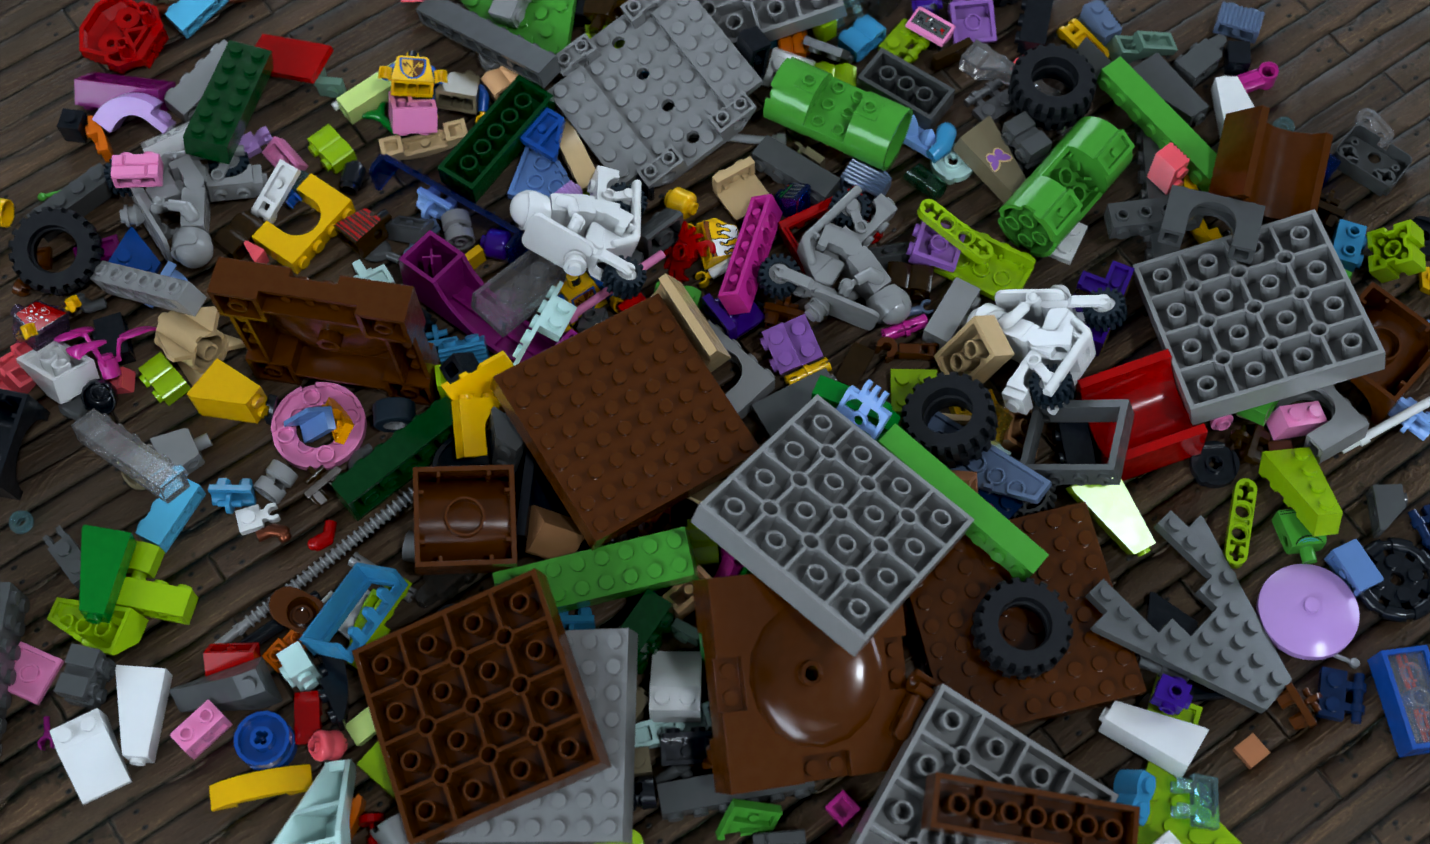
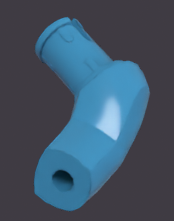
M944 122L937 127L936 142L926 151V155L933 163L938 162L951 153L957 136V131L953 124Z

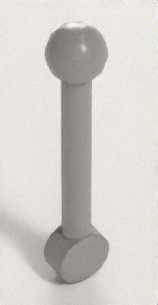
M1339 654L1332 656L1348 663L1352 669H1356L1360 665V661L1357 658L1349 659Z

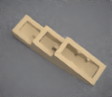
M565 119L559 152L564 163L567 164L572 178L575 179L576 184L585 192L596 169L575 128L568 119Z

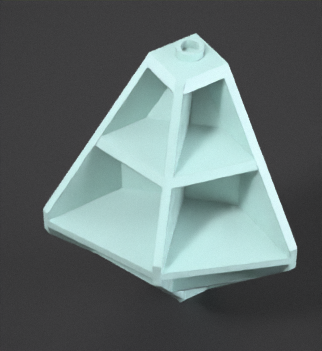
M351 759L325 762L324 767L272 844H351L349 819L356 779V765Z

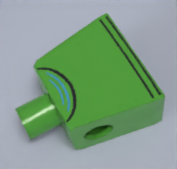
M1294 509L1278 510L1272 518V523L1285 553H1300L1302 564L1316 563L1315 552L1320 551L1325 546L1327 541L1326 535L1313 536L1296 517Z

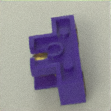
M1113 260L1106 278L1083 270L1074 295H1090V292L1093 290L1097 293V288L1102 287V291H1105L1106 287H1110L1111 292L1115 288L1118 293L1121 292L1123 297H1125L1133 279L1132 274L1135 268ZM1075 307L1076 312H1083L1082 307ZM1095 327L1091 329L1096 356H1099L1103 351L1110 328H1108V332H1104L1103 328L1100 329V332L1096 331Z

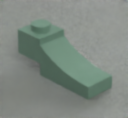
M1136 31L1133 36L1115 35L1106 45L1112 62L1121 56L1128 64L1135 60L1151 57L1157 52L1160 55H1174L1178 51L1171 33Z

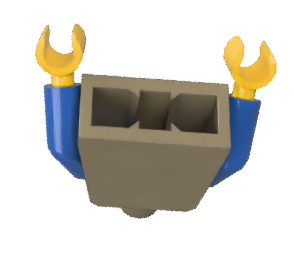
M467 70L464 73L450 72L447 75L448 83L434 84L433 98L429 99H435L437 108L470 114L480 112L475 119L476 123L489 109V93L486 87L481 84L480 77L475 75L473 71Z

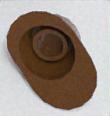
M292 586L281 587L276 590L269 601V611L273 619L279 624L301 634L306 631L324 606V603L315 596Z

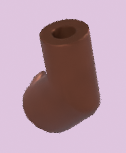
M276 523L255 531L259 542L273 536H278L279 541L282 543L292 538L288 526Z

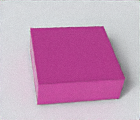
M842 790L824 809L843 828L861 810V807Z

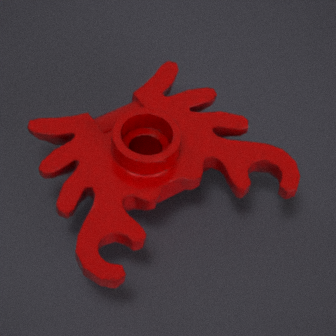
M686 221L682 223L678 235L679 239L673 247L670 246L664 251L665 256L668 257L664 264V269L670 267L669 275L673 278L675 276V279L681 283L689 281L684 271L693 265L698 259L699 254L701 257H707L708 247L711 254L716 253L715 244L710 240L699 242L704 237V234H695L696 227L689 229Z

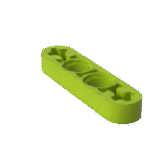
M925 199L921 202L917 215L924 223L978 264L989 262L994 254V249L989 242L936 201ZM929 208L932 210L929 213L925 212ZM941 221L950 222L952 228H944L941 225ZM964 234L968 236L970 242L963 243L959 239V235ZM982 250L986 252L983 255L979 254Z
M1248 478L1240 479L1232 492L1223 554L1232 569L1240 568L1248 557L1257 497V485ZM1243 486L1247 487V491H1249L1245 500H1241L1243 497V490L1241 488ZM1237 507L1245 508L1248 516L1245 518L1239 517L1235 509ZM1232 530H1242L1245 538L1242 540L1236 539L1232 535ZM1235 546H1240L1237 549V557L1239 559L1234 561L1231 554L1235 550Z

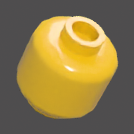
M682 187L669 190L664 198L666 208L681 211L684 220L691 215H695L699 205L695 193Z

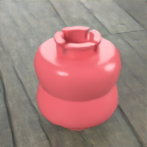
M320 729L314 732L311 739H309L308 748L310 749L308 751L316 761H338L343 757L344 752L347 751L348 743H346L347 740L341 731Z

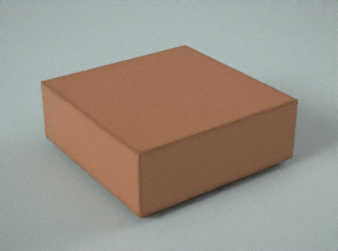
M1254 733L1232 749L1249 770L1271 753Z

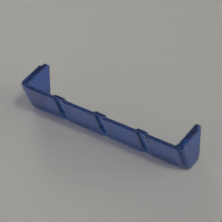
M385 153L384 155L379 154L371 164L369 173L374 187L378 191L386 185L400 168L513 232L514 235L505 246L508 264L511 267H514L516 264L518 265L530 249L526 248L522 243V236L525 230H520L513 223L501 218L435 179L430 178L405 162Z

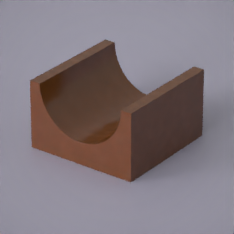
M1261 105L1226 114L1209 193L1266 206L1262 223L1265 224L1313 209L1317 212L1334 135L1327 132L1300 133L1275 127L1267 123L1270 108Z
M1372 281L1360 294L1359 299L1386 352L1385 369L1349 380L1367 398L1372 410L1370 421L1377 425L1383 421L1398 401L1405 396L1430 367V323Z
M514 464L413 467L415 575L494 573L517 566Z

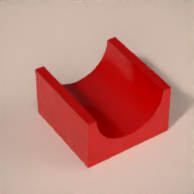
M1168 349L1077 381L1075 400H1130L1135 415L1121 477L1122 481L1182 461L1193 455H1199L1202 452L1208 430L1204 423L1192 426L1175 385L1171 363L1172 356ZM1088 422L1092 444L1101 464H1108L1117 422Z

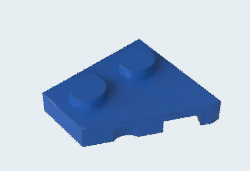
M546 107L520 137L521 143L555 163L563 135L565 118Z
M133 227L128 229L108 261L156 274L161 268V262Z

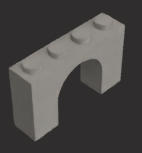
M708 320L707 322L731 356V359L728 361L736 365L741 372V378L738 383L725 395L740 418L743 419L751 411V404L765 398L775 389V376L769 369L762 368L752 354L744 352L738 341L726 336L721 326L718 324L714 325Z
M1333 384L1281 399L1273 410L1274 412L1279 406L1289 405L1300 400L1319 401L1320 405L1327 409L1331 420L1308 433L1303 446L1310 447L1319 464L1365 438L1369 427L1366 417L1363 414H1359L1350 401L1343 397Z

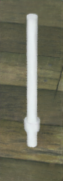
M1430 396L1368 429L1365 438L1341 452L1345 454L1359 445L1363 447L1371 442L1370 439L1429 408Z

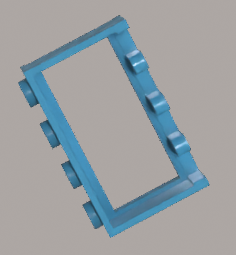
M356 562L299 640L313 655L320 654L352 663L354 661L352 651L367 643L404 592L408 583L394 568ZM371 584L392 587L390 591L384 587L377 589L376 594L382 602L376 610L367 606L363 608L362 614L368 621L361 630L354 626L348 628L347 633L353 642L347 650L340 643L329 642Z

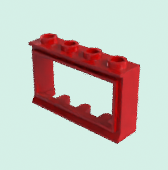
M832 197L778 222V234L803 274L806 273L797 254L798 242L790 229L794 227L801 228L805 225L806 221L815 217L820 219L825 212H828V206ZM877 232L873 236L874 241L871 244L877 243L883 237V233Z

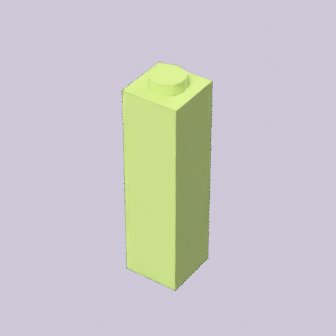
M378 72L336 98L340 111L353 125L362 119L364 113L376 110L383 101L385 103L388 102V91H391V81L379 79Z

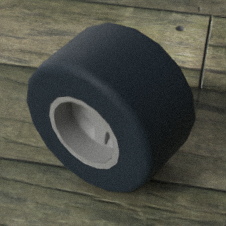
M387 397L373 404V424L379 431L394 433L396 430L404 428L411 423V420L416 416L415 402L409 398Z

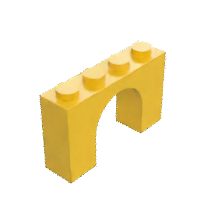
M312 173L297 187V191L303 202L321 213L317 226L306 234L290 235L266 220L252 235L255 244L263 248L267 255L285 267L292 268L293 272L297 275L301 270L307 268L312 258L324 249L325 244L332 237L338 234L334 224L356 212L350 198Z
M493 392L482 393L480 398H474V394H461L459 399L451 401L456 459L486 456L485 425L487 418L494 406L496 408L503 407Z

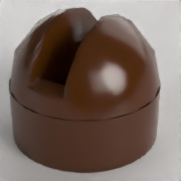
M19 277L13 285L12 293L20 297H27L31 294L28 289L33 288L25 284Z

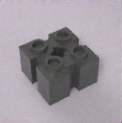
M1024 111L1003 124L1001 138L1009 147L1024 176L1027 178L1047 157L1046 154L1051 150L1052 141L1042 130L1039 131L1035 127L1036 123Z
M71 643L65 659L66 667L64 672H61L54 692L60 697H64V700L70 705L92 710L100 709L101 704L107 698V690L104 689L105 685L115 676L116 663L107 658L106 654L100 649Z

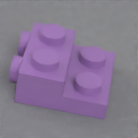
M952 0L949 3V22L955 25V30L952 34L953 44L967 37H970L973 45L996 43L997 34L993 0Z
M923 221L920 224L916 223L912 232V236L916 237L915 241H910L906 254L909 255L908 262L927 266L932 265L953 273L961 251ZM941 222L944 228H952V226ZM961 234L959 239L964 243L966 235Z
M805 314L762 331L761 344L765 351L770 350L773 358L769 359L773 371H779L781 376L824 357Z

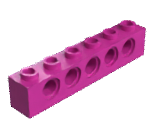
M772 194L751 197L718 294V298L729 315L749 313L751 311L759 286L757 274L762 262L769 256L778 228V222L783 213Z

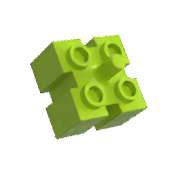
M1411 219L1393 224V230L1390 231L1383 227L1367 232L1368 249L1374 253V255L1368 256L1369 273L1381 283L1399 279V275L1402 272L1410 276L1426 271L1425 254L1419 250L1425 247L1424 230Z

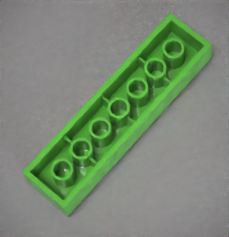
M685 526L601 546L593 551L589 549L493 573L494 584L497 586L534 568L542 572L547 577L559 613L642 594L647 589L655 591L699 580L690 533Z

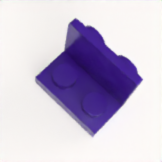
M710 293L702 297V311L714 325L718 324L725 331V335L730 339H737L765 320L764 313L754 302L749 313L729 315L719 298L714 299Z

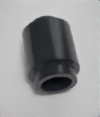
M352 160L345 163L339 181L340 190L343 193L356 195L361 190L366 174V168L361 162Z

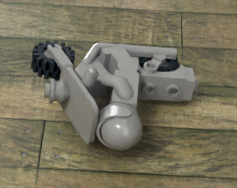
M238 145L230 164L209 159L208 164H202L200 160H205V158L185 154V151L164 153L161 156L164 164L163 186L115 188L111 179L112 158L109 159L110 164H105L104 176L110 191L113 190L116 195L120 192L122 197H125V193H128L135 203L133 206L124 205V209L120 210L121 223H126L127 227H131L132 224L139 226L143 223L167 262L168 260L172 262L173 257L182 265L194 269L203 267L213 257L214 247L209 235L210 203L255 198L260 195L268 181L267 173H262L261 164H250L248 154L244 150V145ZM169 211L180 212L181 227L171 229L165 223H161L159 214ZM172 237V244H171V251H170L169 244H168L167 240H169V239Z
M858 185L850 187L849 191H847V188H843L841 192L840 190L837 191L831 199L828 212L803 234L798 244L797 254L806 275L799 273L800 267H796V260L790 261L791 256L788 255L787 258H784L782 253L778 257H776V254H772L771 258L769 256L765 258V261L762 262L759 268L757 283L760 282V290L764 289L763 293L765 295L770 293V298H774L776 295L778 299H782L784 295L787 298L790 294L801 298L810 297L809 302L804 305V308L806 310V317L812 322H821L824 319L823 316L831 315L865 330H872L876 323L895 325L903 322L911 312L910 296L896 284L890 285L892 281L890 276L867 248L874 241L873 236L877 232L882 234L890 225L888 222L894 217L898 209L894 201L881 193L871 204L870 200L866 201V194L860 195L862 189ZM871 215V221H870L869 223H867L866 221L868 220L869 216ZM842 274L844 279L841 280L838 287L839 292H837L832 286L839 275ZM858 298H863L866 301V306L854 301Z

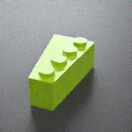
M1310 447L1262 452L1259 475L1262 478H1267L1273 491H1278L1282 495L1286 506L1296 511V517L1313 536L1338 534L1343 511Z

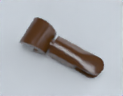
M886 336L878 340L875 354H879L882 350H887L885 363L893 361L895 355H898V359L936 361L934 355L937 353L939 344L898 343L897 346L893 338ZM921 350H927V354H921Z
M919 669L912 671L909 675L906 688L912 695H906L897 716L889 727L888 732L893 739L906 740L909 737L925 703L924 701L928 700L935 692L931 687L934 686L936 680Z

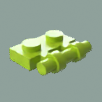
M903 18L878 46V51L882 47L898 57L901 56L906 62L914 63L918 59V54L929 47L930 41L906 28L905 25L908 20ZM911 44L915 45L912 49H907Z

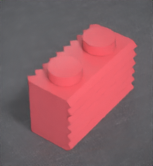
M1170 142L1155 154L1147 177L1167 195L1170 193L1172 185L1182 186L1184 184L1182 178L1189 172L1187 166L1190 158H1186V155H1183V152H1180V149H1177V146Z

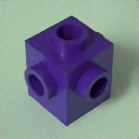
M1163 673L1156 684L1149 703L1160 707V710L1166 714L1179 715L1183 709L1188 710L1192 702L1193 696L1189 694L1192 686L1187 684L1186 680L1181 677H1171Z

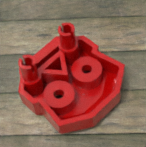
M101 0L94 4L79 27V51L81 54L96 63L107 64L110 70L121 74L134 67L145 66L150 69L154 59L156 60L159 55L158 53L161 52L169 39L157 6L144 1L137 3L134 0Z

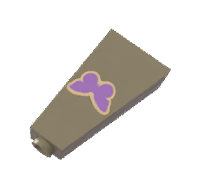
M990 116L961 136L952 148L1003 203L1026 180L1009 147L1001 138V133Z

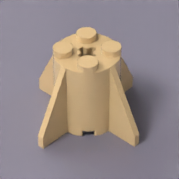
M215 306L200 307L196 316L171 310L168 313H161L158 317L154 343L163 349L167 359L177 362L192 386L217 358L223 361L228 351L246 347L241 339L226 335L217 329L220 314Z

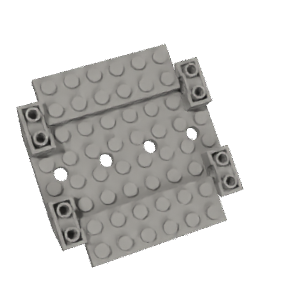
M628 0L620 6L623 12L622 16L591 39L584 33L556 54L561 68L560 73L566 77L547 90V92L554 95L557 106L602 165L619 170L620 178L617 182L619 184L625 182L626 186H628L629 183L636 180L638 175L649 189L672 183L742 131L757 109L748 95L764 84L763 80L698 0ZM618 40L625 41L624 46L621 48H615L614 44ZM642 71H648L649 76L646 79L641 80L638 78ZM666 103H674L672 110H663V106ZM692 134L699 135V140L696 143L688 142V138Z

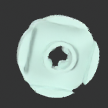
M953 149L950 154L936 163L930 160L932 172L947 185L962 182L973 173L971 168ZM948 159L957 160L956 165L949 164Z

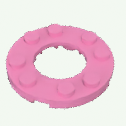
M315 382V385L304 388L301 386L290 392L277 406L271 422L272 437L279 454L292 466L307 471L306 468L309 466L316 470L319 466L323 465L326 470H330L336 465L340 466L347 462L351 455L362 445L367 429L364 409L358 398L350 390L339 384ZM329 397L333 398L347 412L354 424L344 445L334 440L333 443L322 445L318 448L306 446L297 436V426L284 427L283 422L305 408L321 407L327 402Z

